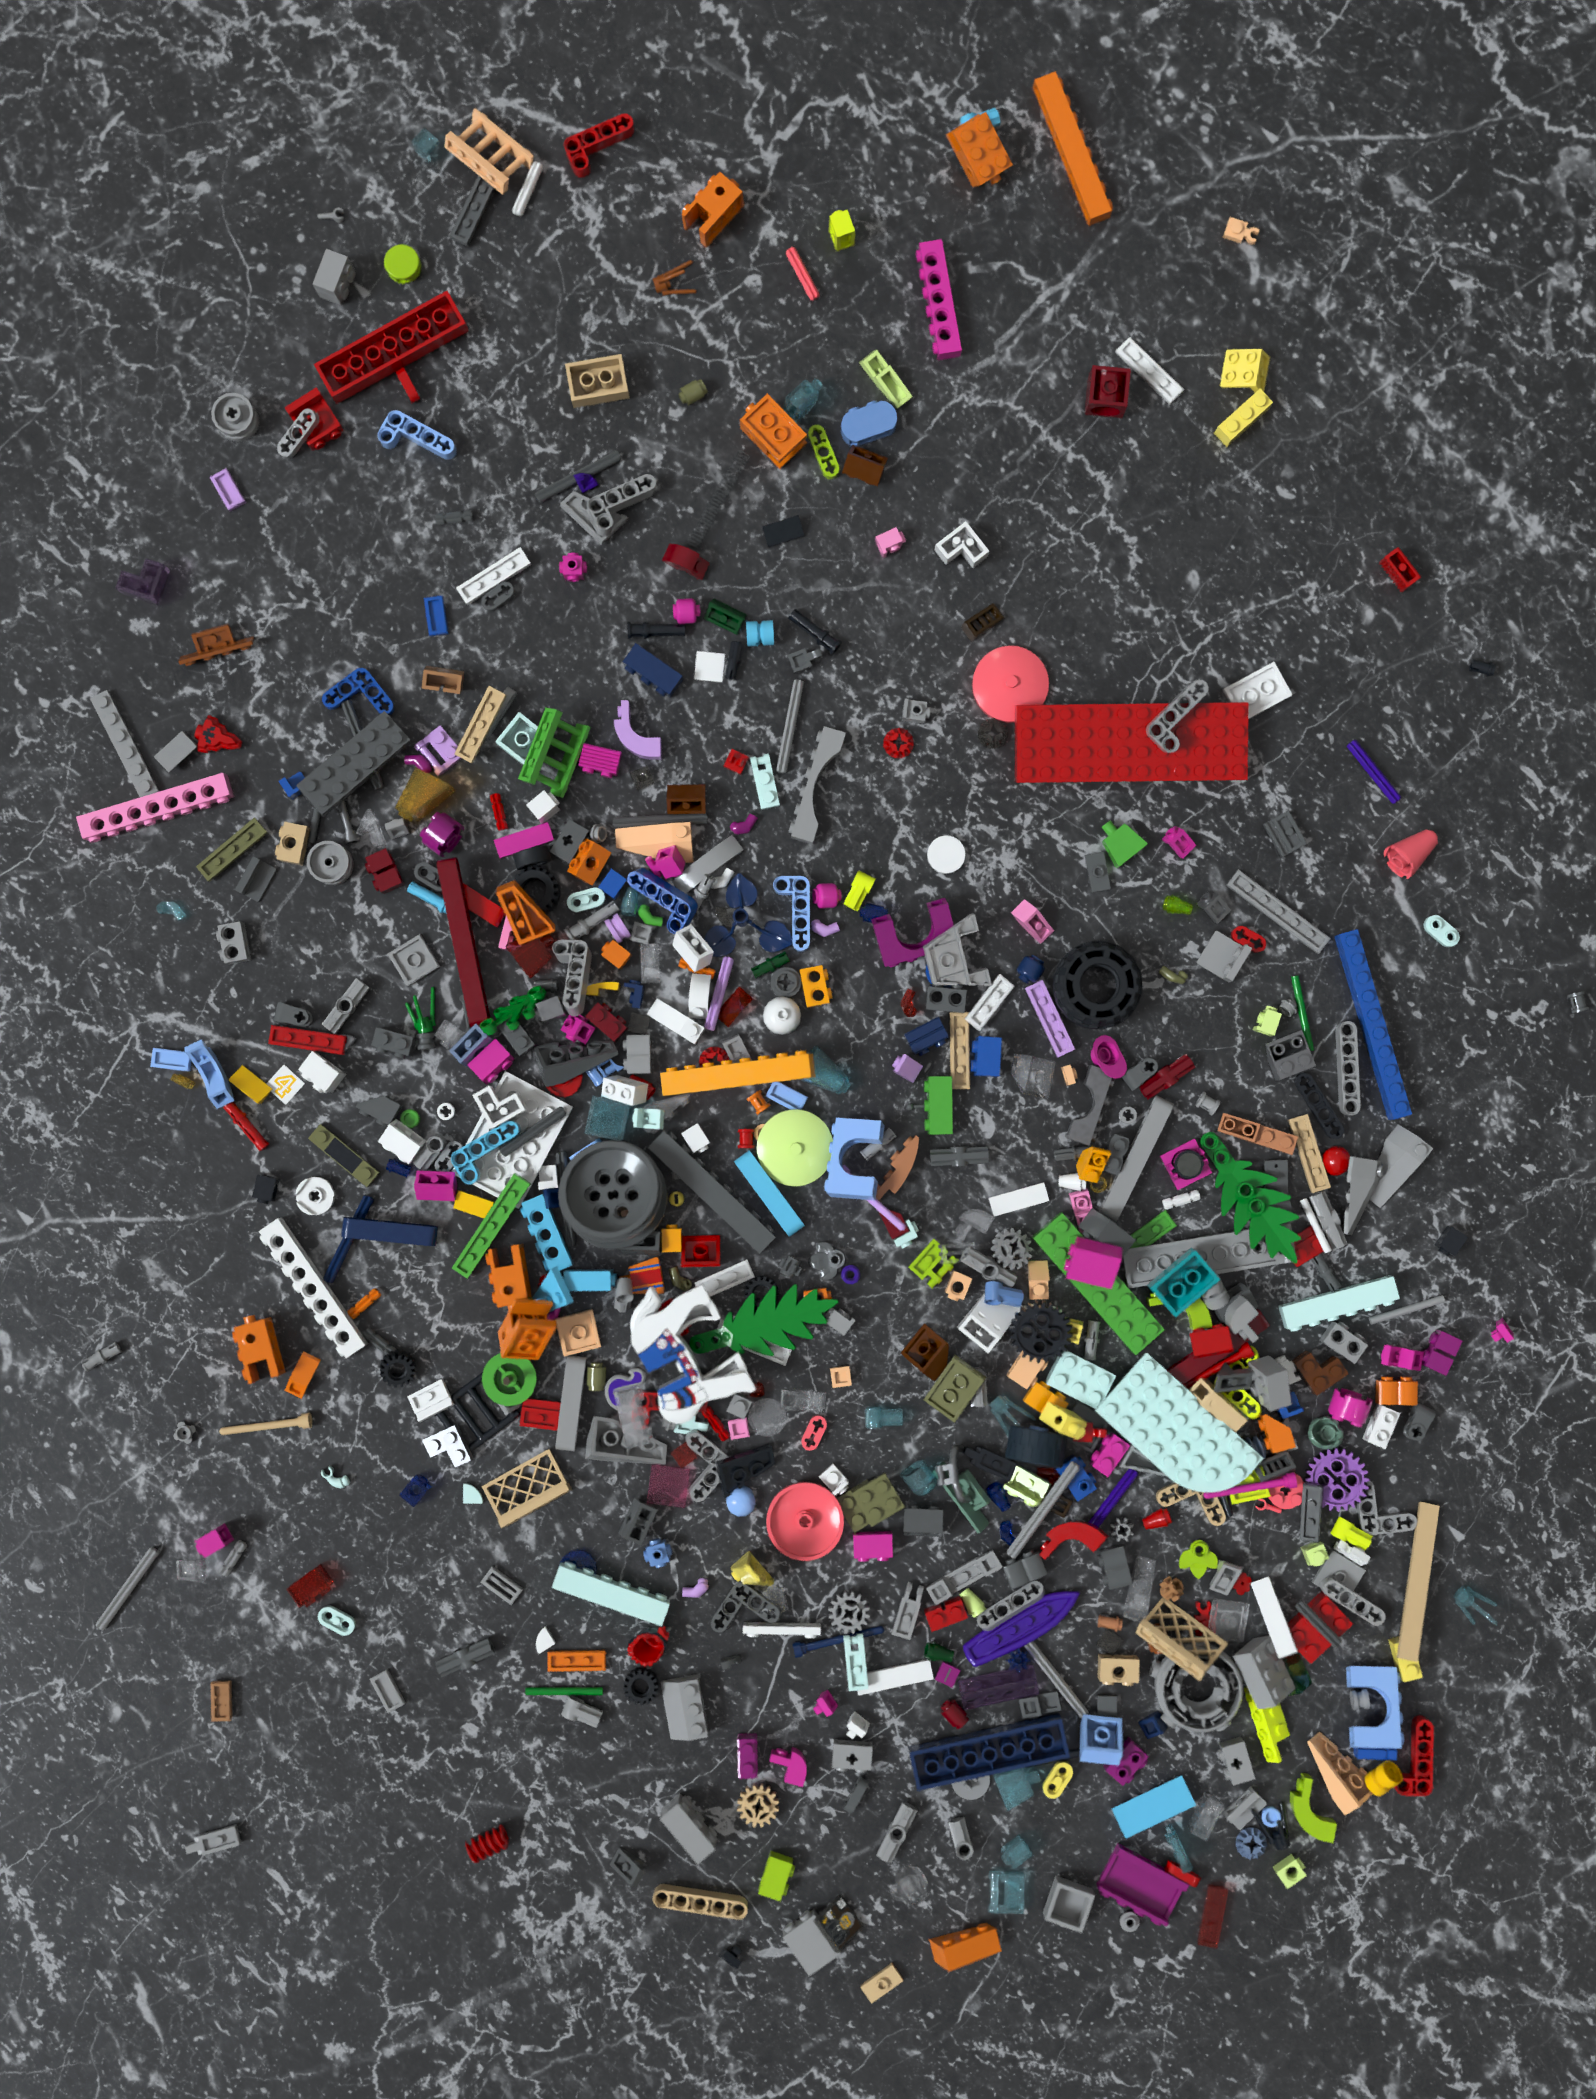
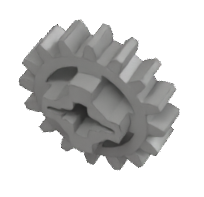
M1014 1228L1010 1230L1004 1229L992 1240L994 1245L990 1249L995 1251L992 1257H997L996 1263L1002 1262L1004 1269L1009 1266L1010 1270H1013L1015 1267L1020 1269L1032 1258V1255L1029 1253L1033 1251V1248L1028 1246L1031 1241L1025 1240L1026 1234L1020 1235L1021 1230L1015 1233Z
M843 1591V1596L836 1594L837 1600H831L834 1606L828 1607V1610L833 1612L828 1615L829 1619H834L831 1625L837 1624V1631L843 1628L844 1634H847L848 1630L855 1634V1628L861 1631V1624L867 1625L865 1618H870V1614L866 1613L870 1608L869 1606H864L867 1600H860V1593L854 1596V1591H851L850 1595H847L846 1591ZM846 1600H853V1601H855V1602H854V1603H850V1602H847ZM840 1605L841 1612L836 1616V1609ZM846 1609L852 1610L853 1615L846 1614ZM862 1609L861 1618L858 1619L857 1613ZM843 1622H851L852 1624L848 1625Z

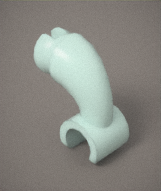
M328 1466L331 1472L329 1475L323 1469L321 1470L322 1477L326 1478L336 1488H345V1486L350 1484L347 1476L341 1478L334 1477L332 1466Z

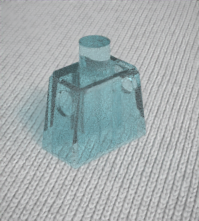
M805 379L786 396L783 410L796 423L816 404L819 390L823 387L822 383L818 379H814L811 383Z
M1024 1768L993 1774L1007 1811L1032 1797L1034 1793L1031 1785L1041 1781L1037 1770L1026 1774Z

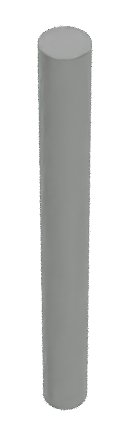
M1441 1295L1369 1317V1321L1372 1325L1444 1303L1445 1298Z

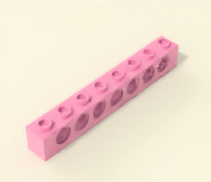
M220 773L80 815L76 819L82 839L93 843L100 841L101 837L107 835L108 837L117 836L123 830L127 832L138 829L137 826L143 824L150 826L156 824V821L160 819L164 821L173 819L176 814H190L196 808L201 810L207 809L216 802L218 804L227 803L234 795L228 775ZM214 788L215 792L213 796L208 797V789ZM195 793V801L189 802V796ZM177 799V806L171 808V801ZM159 804V811L153 813V806ZM140 810L141 816L135 819V811ZM119 815H122V822L120 824H116V818ZM104 821L103 829L98 830V823Z

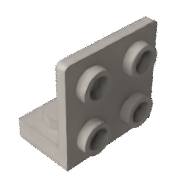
M1215 931L1196 963L1229 983L1236 977L1252 948L1246 944L1242 946L1222 933Z

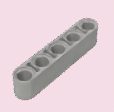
M1345 1021L1339 1023L1335 1030L1339 1109L1344 1115H1356L1361 1107L1357 1027L1353 1022ZM1344 1025L1350 1028L1348 1035H1345L1342 1031ZM1345 1044L1351 1047L1349 1054H1345L1343 1051ZM1346 1063H1349L1352 1067V1071L1349 1074L1344 1071ZM1348 1082L1353 1086V1090L1350 1093L1345 1090V1085ZM1349 1101L1352 1102L1354 1106L1351 1112L1347 1111L1346 1104Z
M568 1355L566 1359L555 1449L575 1452L587 1357Z

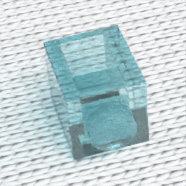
M1020 1834L1001 1848L1002 1860L1007 1866L1011 1865L1014 1870L1033 1856L1031 1849Z

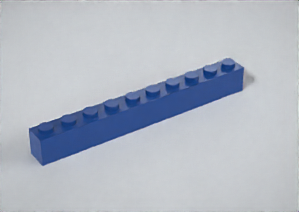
M1358 929L1336 935L1334 938L1388 1120H1394L1412 1115Z

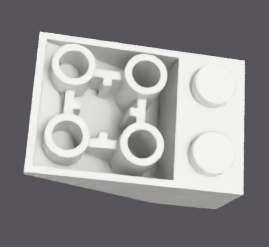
M984 1293L957 1328L989 1353L1011 1325V1320L1016 1318L1014 1316L1015 1312L1019 1313L1020 1307L1004 1304L988 1305L984 1302Z

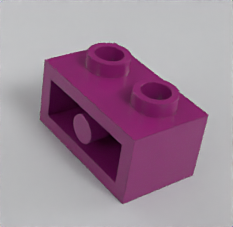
M1129 1736L1122 1743L1123 1754L1119 1765H1103L1105 1771L1122 1786L1125 1783H1130L1135 1776L1134 1773L1139 1768L1142 1769L1148 1762L1147 1753Z

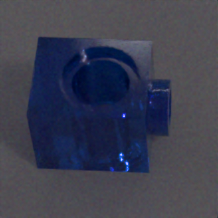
M416 1474L399 1496L412 1507H415L431 1488L428 1484V1479ZM413 1485H418L421 1488L420 1494H415L412 1491Z

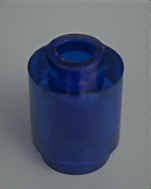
M866 902L865 906H861L859 917H863L862 921L872 923L871 919L887 915L888 909L881 905Z

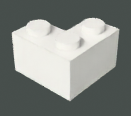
M966 521L939 541L934 549L946 565L962 554L972 568L987 558L989 554L987 547Z
M311 1051L298 1069L302 1072L301 1076L307 1081L314 1083L312 1087L321 1093H333L346 1075V1073L315 1051Z
M488 1086L473 1094L491 1129L528 1110L519 1093H515L500 1101L493 1086Z

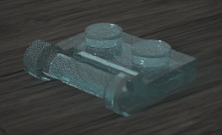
M1172 1824L1165 1826L1167 1833L1164 1836L1169 1846L1172 1845L1174 1849L1173 1854L1177 1862L1181 1864L1182 1872L1187 1873L1191 1871L1193 1866Z
M989 1871L991 1889L988 1912L1024 1914V1872ZM998 1880H1004V1905H998Z

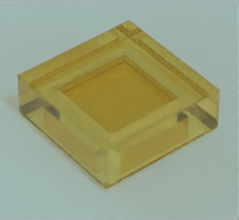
M175 1073L170 1079L186 1089H192L195 1084L194 1081L181 1074Z

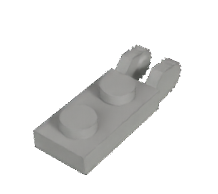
M911 1582L907 1583L891 1632L892 1635L908 1640L912 1636L924 1586L920 1585L917 1589L916 1599L909 1598L913 1587Z

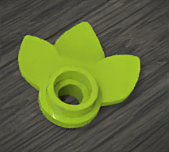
M1203 1540L1192 1542L1190 1549L1182 1552L1179 1559V1568L1185 1569L1190 1567L1192 1574L1197 1579H1200L1205 1574L1207 1567L1216 1569L1218 1566L1217 1556L1209 1550L1208 1544ZM1198 1546H1201L1202 1551L1199 1553L1196 1552V1548Z

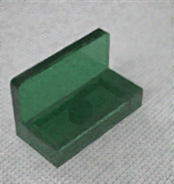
M1297 1652L1282 1658L1296 1687L1288 1696L1301 1694L1312 1684L1304 1663Z

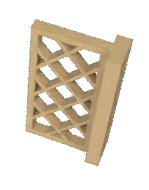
M550 1449L482 1486L501 1528H506L572 1491ZM546 1455L551 1460L549 1469L539 1466L541 1458ZM528 1465L535 1467L532 1478L522 1476L524 1468ZM538 1468L548 1471L545 1482L535 1480ZM551 1472L558 1474L562 1482L556 1485L549 1484ZM510 1475L518 1477L515 1488L505 1485ZM521 1478L531 1481L528 1492L518 1489ZM534 1482L544 1484L542 1493L538 1495L531 1493ZM494 1484L501 1486L498 1497L492 1496L488 1489ZM504 1487L514 1490L511 1501L501 1498ZM517 1491L527 1494L526 1500L522 1504L514 1502ZM500 1501L510 1503L508 1512L501 1515L498 1509Z
M1163 1597L1148 1616L1140 1622L1136 1631L1137 1635L1199 1681L1202 1680L1208 1669L1228 1645L1227 1642L1170 1600H1166ZM1163 1604L1170 1608L1171 1613L1162 1614L1160 1607ZM1163 1618H1172L1174 1626H1164ZM1176 1618L1185 1619L1187 1625L1178 1626ZM1151 1619H1159L1161 1626H1154L1149 1621ZM1175 1630L1177 1638L1168 1637L1166 1631ZM1179 1630H1188L1190 1638H1181ZM1192 1630H1200L1203 1633V1637L1194 1638ZM1215 1641L1221 1646L1219 1649L1210 1650L1209 1642ZM1191 1642L1193 1650H1186L1183 1648L1182 1643ZM1195 1642H1205L1206 1650H1197ZM1207 1654L1209 1662L1207 1664L1199 1660L1198 1655Z

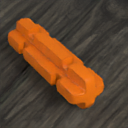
M683 958L680 959L678 964L680 968H687L688 971L693 973L711 975V979L714 978L716 972L709 967H704L694 972Z
M376 1288L372 1289L369 1295H365L355 1304V1307L353 1306L347 1311L348 1315L352 1319L359 1316L360 1312L362 1313L374 1303V1300L381 1297L379 1290Z

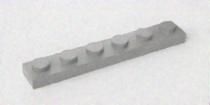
M105 690L90 698L139 797L160 792L110 692Z

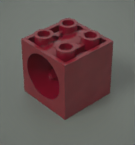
M1092 365L1087 382L1084 415L1123 418L1128 405L1131 369Z

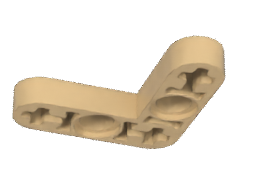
M1175 1482L1159 1489L1156 1493V1500L1165 1507L1196 1494L1211 1524L1220 1526L1225 1522L1226 1515L1218 1497L1213 1498L1212 1503L1205 1504L1203 1502L1204 1492L1188 1489L1187 1493L1179 1494L1177 1491L1179 1485ZM1172 1488L1174 1490V1493L1178 1496L1177 1498H1175L1173 1495L1169 1496L1167 1502H1165L1164 1500H1160V1498L1163 1497L1162 1493L1165 1492L1167 1495H1169L1172 1493V1491L1170 1490ZM1214 1507L1215 1511L1221 1514L1219 1521L1212 1519L1214 1514L1211 1509L1207 1511V1508Z

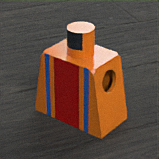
M659 1256L629 1266L630 1274L619 1276V1278H629L632 1280L633 1294H646L649 1287H655L658 1294L665 1293Z

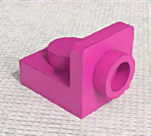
M1176 826L1169 829L1162 838L1182 859L1196 846L1184 829Z

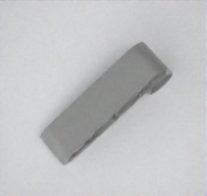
M642 475L589 499L587 515L598 535L605 537L611 534L613 528L611 514L645 500L654 494L656 480L652 475ZM632 491L634 495L628 496L625 492ZM613 498L618 502L610 503L608 500ZM598 506L600 510L594 511L591 507ZM604 522L609 526L604 528L600 526V523Z
M1192 681L1147 725L1146 734L1163 752L1172 753L1179 748V740L1170 729L1207 694L1208 685L1205 681ZM1195 685H1201V692H1196L1193 696H1191L1190 693H1193L1196 690ZM1182 697L1188 700L1186 708L1180 706L1179 702ZM1168 711L1174 713V720L1168 722L1165 717ZM1154 725L1160 727V733L1157 736L1151 732ZM1167 739H1172L1174 742V746L1170 750L1165 747Z
M557 940L553 944L552 950L559 962L568 963L563 1004L571 1016H579L582 1014L585 1006L592 953L585 941Z

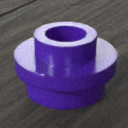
M854 1265L845 1266L841 1272L842 1280L847 1284H855L860 1279L859 1269ZM849 1271L854 1272L853 1278L847 1277Z

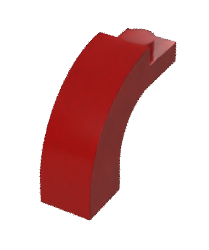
M1066 1522L1056 1526L1046 1534L1051 1539V1542L1047 1540L1041 1546L1042 1552L1039 1555L1044 1560L1048 1559L1058 1546L1068 1539L1081 1541L1091 1551L1096 1552L1109 1536L1100 1528L1088 1522Z

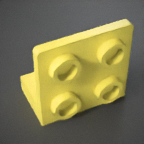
M1263 349L1227 350L1220 386L1222 388L1250 387L1255 393L1259 389L1264 392L1270 357Z

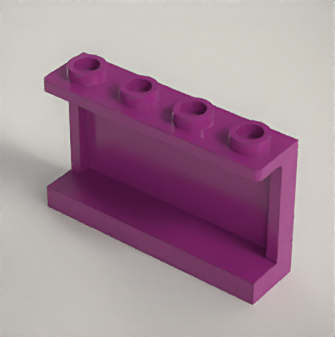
M1119 1843L1115 1846L1096 1883L1102 1896L1106 1898L1112 1897L1116 1899L1119 1905L1125 1908L1129 1906L1139 1916L1144 1917L1146 1915L1151 1918L1154 1924L1158 1926L1163 1924L1166 1927L1169 1924L1168 1918L1182 1891L1186 1892L1189 1884L1166 1872L1161 1865Z

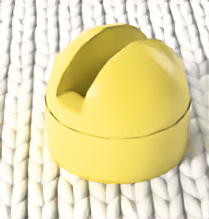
M675 1191L670 1194L669 1202L671 1205L678 1207L684 1203L685 1198L681 1192ZM674 1194H678L679 1204H675Z

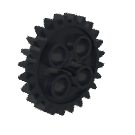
M1035 1300L1034 1306H1031L1028 1302L1027 1309L1021 1306V1314L1015 1312L1014 1316L1017 1319L1011 1320V1323L1015 1325L1010 1326L1009 1331L1014 1332L1010 1334V1339H1015L1012 1342V1346L1018 1345L1016 1352L1023 1351V1358L1029 1355L1030 1362L1034 1357L1037 1358V1363H1040L1041 1358L1047 1363L1049 1357L1055 1361V1355L1057 1354L1059 1357H1062L1061 1350L1067 1352L1068 1348L1066 1345H1071V1340L1068 1338L1073 1337V1333L1069 1332L1073 1326L1067 1325L1070 1322V1317L1064 1318L1066 1311L1059 1313L1060 1306H1057L1055 1309L1052 1308L1053 1302L1046 1306L1045 1300L1042 1301L1041 1305ZM1044 1315L1047 1317V1321L1040 1322L1037 1317ZM1024 1327H1030L1032 1329V1333L1026 1334L1023 1332L1022 1329ZM1038 1329H1039L1040 1331L1045 1330L1044 1334H1043V1333H1039V1334H1038V1333H1037V1332H1038ZM1057 1330L1060 1335L1054 1337L1050 1334V1331ZM1043 1342L1045 1347L1037 1348L1035 1343Z

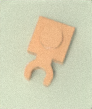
M1230 217L1223 238L1238 243L1246 239L1249 244H1255L1256 239L1252 238L1250 234L1258 235L1259 229L1255 227L1248 229L1246 228L1247 222Z

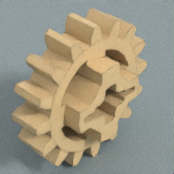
M753 1783L752 1789L746 1786V1793L740 1792V1796L743 1799L739 1798L737 1800V1803L740 1805L737 1807V1811L742 1812L740 1818L746 1817V1824H749L751 1821L753 1822V1827L757 1823L763 1827L765 1821L767 1824H771L770 1817L775 1819L776 1814L774 1812L779 1811V1807L776 1806L779 1803V1799H774L776 1792L770 1793L771 1787L768 1786L765 1789L763 1788V1783L760 1784V1787ZM764 1795H766L770 1801H766ZM760 1798L761 1805L756 1812V1804ZM746 1809H749L753 1815H750Z

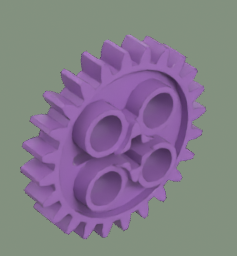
M1337 1448L1334 1449V1453L1327 1449V1455L1319 1452L1321 1458L1313 1457L1316 1463H1309L1312 1470H1306L1310 1477L1305 1478V1481L1323 1485L1318 1482V1477L1320 1475L1328 1476L1329 1481L1324 1484L1322 1508L1326 1504L1329 1505V1511L1333 1509V1506H1336L1338 1512L1341 1506L1348 1511L1347 1505L1349 1504L1355 1508L1354 1501L1356 1500L1361 1503L1359 1496L1366 1497L1362 1490L1369 1489L1364 1484V1482L1370 1481L1369 1478L1364 1477L1368 1473V1470H1362L1365 1464H1358L1360 1457L1358 1456L1353 1459L1352 1451L1346 1455L1344 1448L1341 1453H1338ZM1334 1461H1340L1342 1468L1335 1471L1331 1468V1464ZM1324 1467H1327L1336 1477L1342 1476L1340 1478L1342 1483L1351 1491L1347 1492L1338 1482L1334 1484L1333 1477L1324 1470ZM1348 1475L1356 1476L1357 1480L1354 1484L1346 1483ZM1341 1489L1343 1491L1342 1497H1333V1490Z

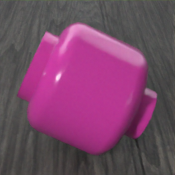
M693 598L678 599L676 604H673L674 620H677L679 624L695 623L697 616H700V605H696Z
M833 883L818 884L816 889L812 891L813 903L819 908H835L838 901H841L842 898L841 890H838L837 886Z

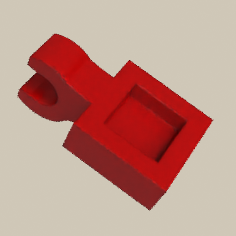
M1087 1422L1084 1436L1078 1440L1073 1438L1072 1441L1092 1442V1437L1106 1438L1107 1429L1093 1428V1422Z

